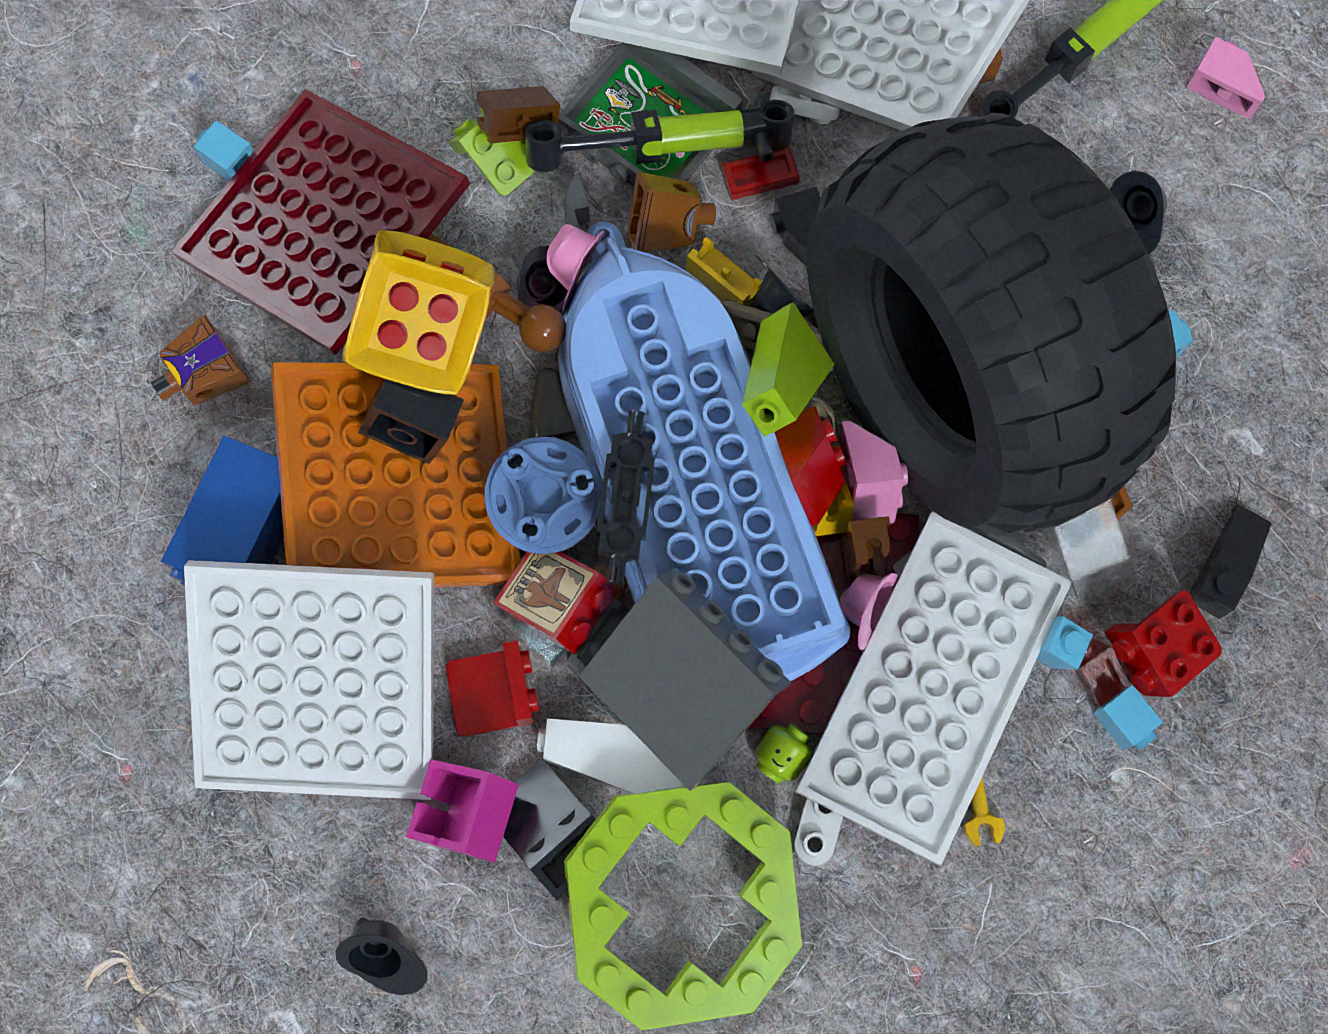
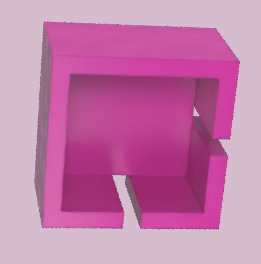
M431 759L420 794L450 805L449 812L417 802L406 837L437 848L495 863L519 784L490 772Z

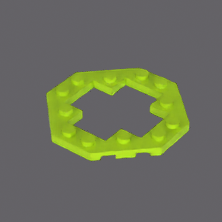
M728 781L698 785L691 791L685 786L642 793L614 795L564 860L565 876L568 884V906L571 936L573 937L576 979L641 1031L754 1013L802 947L790 831ZM706 816L761 861L737 895L760 912L767 920L720 984H717L688 960L666 991L662 993L604 947L630 913L601 891L599 886L648 823L680 847L702 817Z

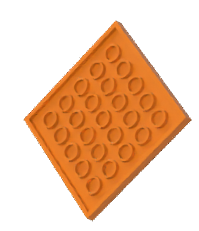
M273 362L271 376L286 565L434 573V588L505 585L521 562L519 548L507 542L497 532L490 521L485 505V485L489 472L498 457L508 449L498 365L471 364L461 391L456 395L464 399L449 439L430 464H427L358 433L373 395L383 378L366 373L348 363Z

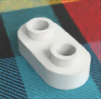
M780 85L772 87L770 100L786 101L794 108V116L809 117L812 122L817 124H828L839 116V107Z
M806 798L794 839V851L798 859L811 866L820 865L828 861L833 854L843 816L833 811L824 814L819 810L818 803ZM812 837L818 838L822 843V848L817 853L811 852L807 846L808 840Z

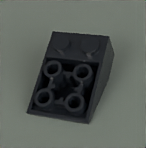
M541 758L515 781L519 786L503 837L555 900L561 901L568 894L564 860L596 819Z

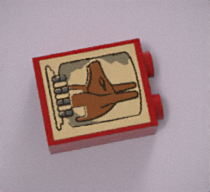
M527 552L493 604L513 620L575 655L582 643L589 637L590 631L604 610L609 607L618 589L614 585L607 584V579L601 573L561 552L550 554Z

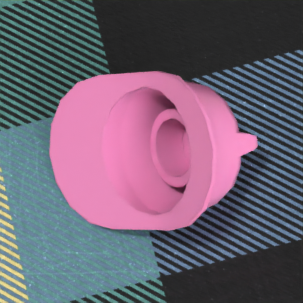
M566 224L550 244L547 251L549 271L568 290L562 307L563 311L569 303L584 266L605 234L604 230L598 236H594L570 224Z
M889 573L884 577L862 574L855 579L840 597L841 610L849 621L860 628L858 635V647L860 650L866 648L878 618L899 579L896 573Z

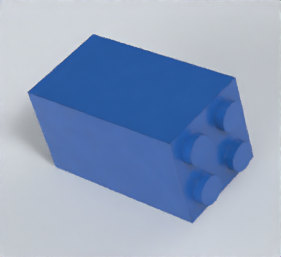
M223 435L161 559V562L171 569L169 576L181 581L180 584L185 586L184 565L189 560L272 564L284 539L278 457Z

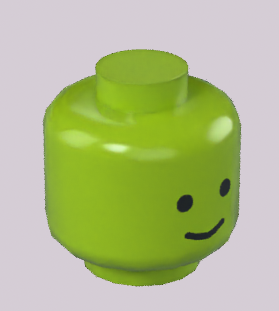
M792 723L787 728L781 725L771 726L754 750V755L758 760L755 766L776 783L781 784L783 780L795 781L813 755L811 747L806 743L810 736Z

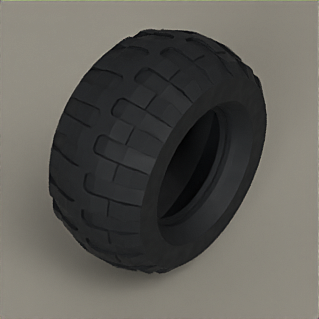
M992 113L982 117L977 115L925 121L869 148L844 170L838 180L824 189L819 206L814 211L807 245L809 291L820 335L827 354L835 364L833 369L863 429L896 447L899 462L904 463L907 467L908 484L905 486L929 509L952 523L984 536L993 534L1001 537L1021 530L1031 532L1057 527L1113 498L1137 473L1136 469L1155 454V447L1164 441L1168 434L1171 423L1172 403L1175 400L1177 367L1171 318L1154 266L1130 219L1101 179L1074 152L1038 127L1030 123L1023 124L1012 116L1003 113Z

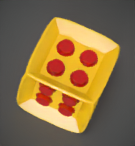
M378 231L343 350V360L366 373L414 388L440 394H459L472 364L487 315L490 289L495 282L494 266L470 253L428 239L396 231Z

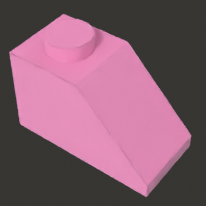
M1215 37L1186 87L1248 119H1251L1265 98L1248 52L1238 48L1234 43L1224 41L1218 37Z

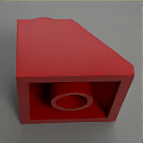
M816 406L802 411L794 422L775 431L788 474L811 527L820 523L844 485L845 479L840 467L847 464L839 443L831 445V442L836 441L837 438L830 419L822 421Z

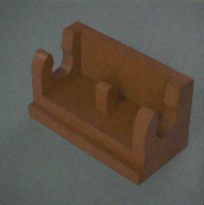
M544 86L477 91L476 101L483 109L484 116L477 117L476 120L490 144L525 140L526 127L537 120H550L558 124L560 103Z
M889 516L849 522L841 539L848 581L855 580L860 575V567L867 564L868 559L872 561L871 568L873 572L877 573L881 564L880 545L882 557L885 558L890 550L887 531L890 525Z

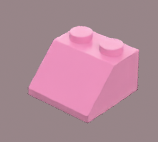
M842 421L839 445L847 464L841 466L854 503L851 521L889 516L890 524L895 522L897 509L903 506L902 486L908 484L907 467L904 463L899 462L896 447L851 421Z

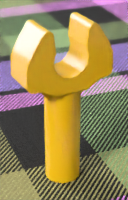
M982 776L971 800L973 815L969 822L962 825L965 837L974 847L980 846L978 828L981 824H985L990 828L994 844L1001 842L1005 832L1004 819L997 818L989 812Z

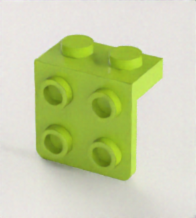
M480 107L479 109L482 112V114L479 117L484 116V111ZM470 118L464 120L453 130L456 136L448 144L456 154L467 153L499 195H508L535 172L526 163L525 140L490 144L487 141V136L478 126L477 120L475 119L472 122Z

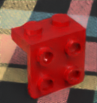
M1185 590L1176 591L1139 623H1115L1104 632L1112 644L1111 649L1114 655L1123 662L1131 675L1133 686L1143 696L1173 697L1222 654L1220 643L1190 593Z
M518 640L502 643V651L451 660L447 663L446 672L456 731L461 737L535 724L533 712L540 711L536 688L529 689L526 674L533 673L529 650L522 651Z

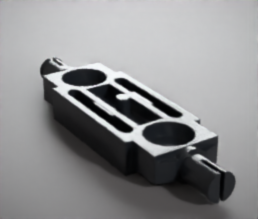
M635 410L628 411L626 433L613 434L611 454L607 453L597 536H600L598 554L610 560L608 580L606 582L610 585H614L616 570H618L617 586L624 585L626 562L639 560L641 541H646L655 458H652L653 439L642 435L645 413L639 410L635 426ZM616 467L615 484L613 483L611 495V519L609 524H604L610 469ZM643 471H648L643 525L637 528L635 523L637 507H639L641 475Z

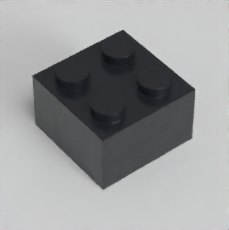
M383 378L373 395L358 433L430 464L448 441L464 399L456 395L440 394L414 388Z

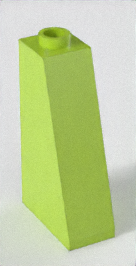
M794 302L761 321L743 397V407L764 437L794 422L799 417L835 365Z

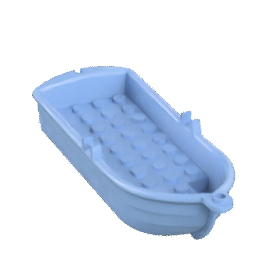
M605 221L597 222L587 232L598 236L604 230L605 234L603 237L605 239L604 242L599 243L592 254V263L580 278L564 314L566 335L562 344L559 345L558 352L559 375L565 402L581 449L596 468L601 488L603 486L607 453L611 454L613 434L626 433L628 411L635 410L634 426L637 422L638 410L645 413L642 435L653 439L652 458H655L646 541H641L639 560L626 562L625 576L634 602L638 601L656 576L677 568L694 581L695 587L708 600L719 605L724 612V616L737 629L747 633L753 640L754 646L766 658L776 662L781 667L783 675L789 681H792L809 672L843 647L849 639L850 626L840 608V599L813 527L810 525L791 482L775 432L764 437L742 405L751 367L745 347L724 306L701 281L665 259L626 248L621 232L616 225ZM612 467L609 474L604 513L607 524L610 523L611 495L613 483L615 484L616 467ZM643 471L641 475V493L635 523L637 528L643 525L648 471Z

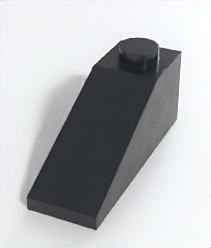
M817 187L776 198L773 213L769 215L774 234L781 235L784 246L806 267L809 232L815 208L819 206L821 198Z
M1239 504L1235 506L1189 591L1198 608L1218 619L1235 610L1255 571L1272 525L1270 521Z

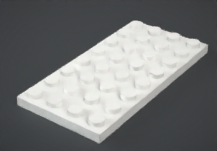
M931 512L795 792L936 865H942L1072 581Z

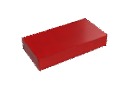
M790 146L784 150L773 151L774 158L769 162L761 161L758 154L721 164V171L730 200L733 201L798 184L800 176Z

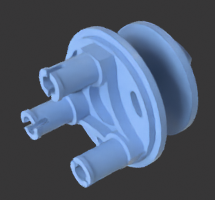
M552 437L529 438L509 447L493 464L485 485L486 510L494 528L513 546L531 553H556L577 544L594 526L600 509L601 482L591 460L576 446Z

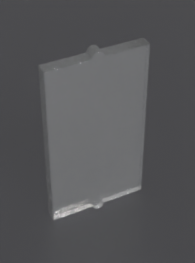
M1111 499L1060 526L1052 527L1069 579L1072 581V588L1078 599L1102 588L1109 590L1111 584L1135 574Z

